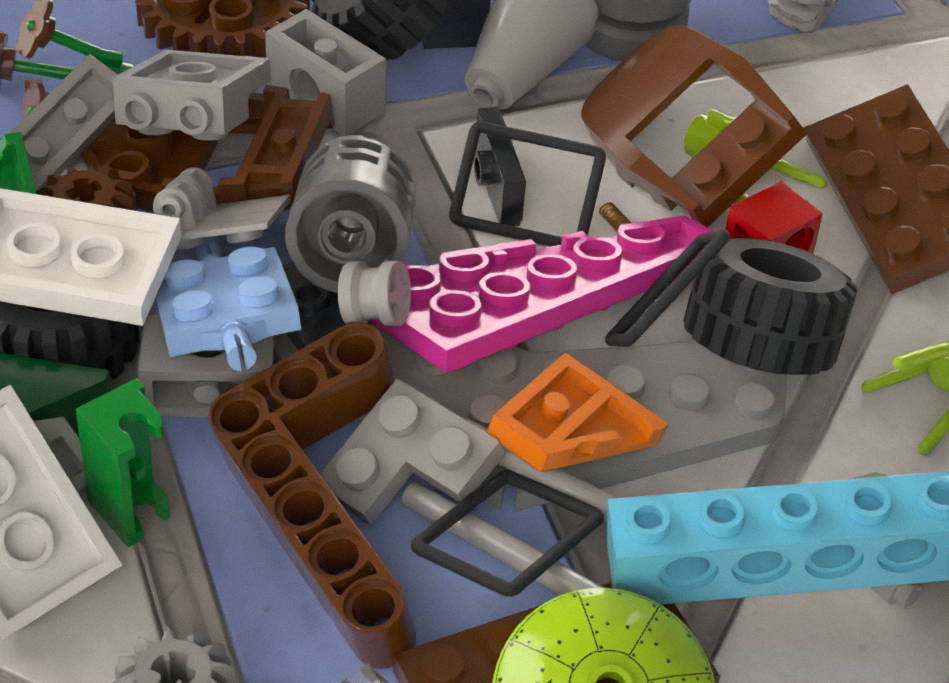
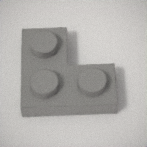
M396 379L320 475L345 509L372 526L413 473L460 503L480 487L506 452L500 441L401 380Z

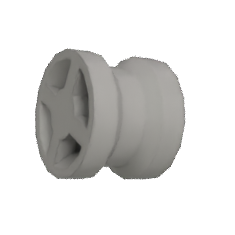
M347 261L342 267L338 283V303L343 321L346 324L361 322L367 324L371 319H379L385 326H402L405 323L410 309L411 286L409 274L402 261H384L379 267L370 268L365 261Z

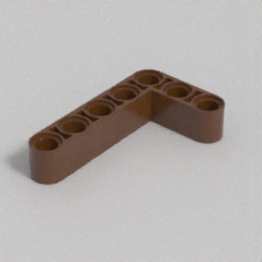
M361 322L350 323L332 331L224 392L214 400L209 408L208 420L227 467L356 657L367 666L381 669L393 667L394 653L413 648L416 644V631L400 585L303 451V449L371 411L395 381L381 331L373 325ZM352 568L346 573L335 575L338 571ZM390 618L381 625L367 627L372 621L377 619Z

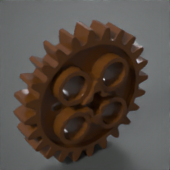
M135 0L138 26H143L146 39L156 38V47L159 50L173 46V50L236 56H246V54L253 53L260 58H266V31L305 9L310 11V0Z

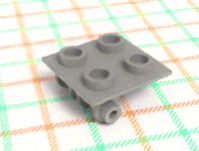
M188 168L156 195L153 202V211L157 215L180 218L181 240L176 251L203 244V237L226 234V239L229 243H240L258 239L264 236L263 229H268L276 221V218L291 201V196L282 195L217 204L213 183L208 173L200 168Z

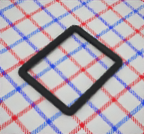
M484 121L475 122L470 127L449 211V218L453 224L519 240L532 239L535 243L547 246L561 245L562 237L460 215L480 133L594 157L577 232L583 231L588 236L606 162V153L601 147Z
M718 230L696 237L609 331L605 337L606 344L623 347L633 345L730 239L729 232L727 230ZM700 252V254L691 262V260ZM688 265V267L679 275V273ZM677 277V279L668 287V285ZM665 290V292L656 300V298ZM654 302V304L645 312V310ZM642 315V317L633 325V323Z
M505 470L496 474L415 536L411 541V549L416 555L500 595L512 597L521 593L601 525L604 515L595 506L514 471ZM505 484L515 486L586 518L511 582H507L429 545Z

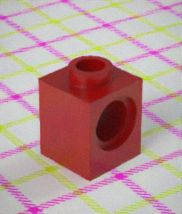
M780 181L729 207L725 230L729 232L730 239L746 238L772 241L814 254L823 213L783 181Z

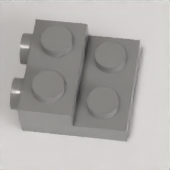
M163 50L113 77L116 124L127 125L146 135H163L174 130H181L198 140L223 139L228 136L229 131L249 119L248 99L251 97V93L271 81L270 58Z

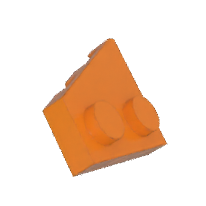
M565 352L493 415L486 433L499 440L501 445L539 472H544L654 447L661 441L669 423Z

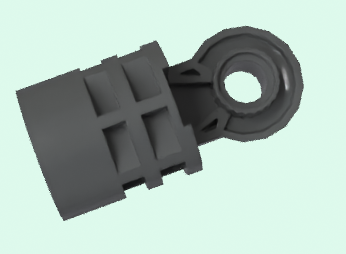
M348 135L330 140L321 145L306 161L285 226L287 251L297 270L306 279L320 288L338 293L339 276L342 267L347 261H365L370 268L379 267L384 261H403L408 249L416 198L415 180L407 162L387 145L372 139L363 138V135Z

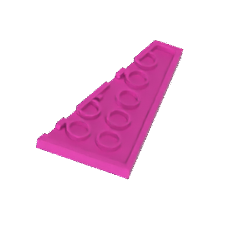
M683 215L619 225L617 236L608 238L588 237L583 231L562 234L561 245L536 249L535 242L532 239L444 252L440 256V264L408 265L403 259L402 262L407 268L411 286V302L407 320L402 326H385L379 319H371L370 322L447 373L452 370L462 369L469 363L501 350L513 348L518 343L550 330L562 328L565 324L597 311L606 310L611 305L645 293L696 237L714 231ZM700 252L691 260V262L700 254ZM688 265L679 273V275L688 267Z

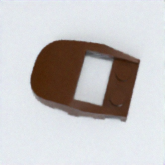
M688 26L667 28L642 43L594 88L585 100L581 111L582 120L593 142L605 151L606 157L616 168L618 176L631 188L635 185L650 194L656 203L670 211L676 206L682 207L688 211L692 220L707 228L808 134L746 58L713 38ZM714 64L750 92L755 101L676 175L670 178L631 141Z
M266 85L263 94L251 93V97L248 99L249 119L228 132L255 135L235 177H221L218 186L213 187L217 204L290 195L291 201L284 210L291 209L306 161L319 148L326 130L333 129L335 125L330 94L319 93L317 100L290 99L288 88ZM114 119L81 155L87 169L93 163L99 172L117 169L121 180L131 182L132 189L136 193L137 208L154 212L153 202L156 195L165 189L184 170L188 168L204 170L219 140H198L181 130H174L163 135H146L127 125L116 124Z

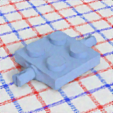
M208 241L210 253L208 254L203 242L195 250L197 261L180 260L169 265L155 297L169 356L175 357L205 350H225L227 362L232 369L242 371L239 356L243 357L246 370L250 369L256 362V352L252 347V343L269 336L301 330L296 300L275 246L264 249L259 247H243L231 252L229 256L223 257L220 245L216 242Z

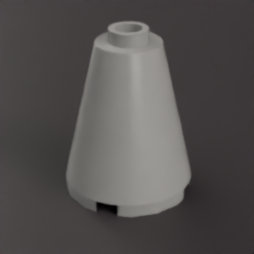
M493 0L465 74V84L471 98L484 108L498 107L499 110H504L511 107L591 40L597 29L595 28V22L599 17L595 1Z

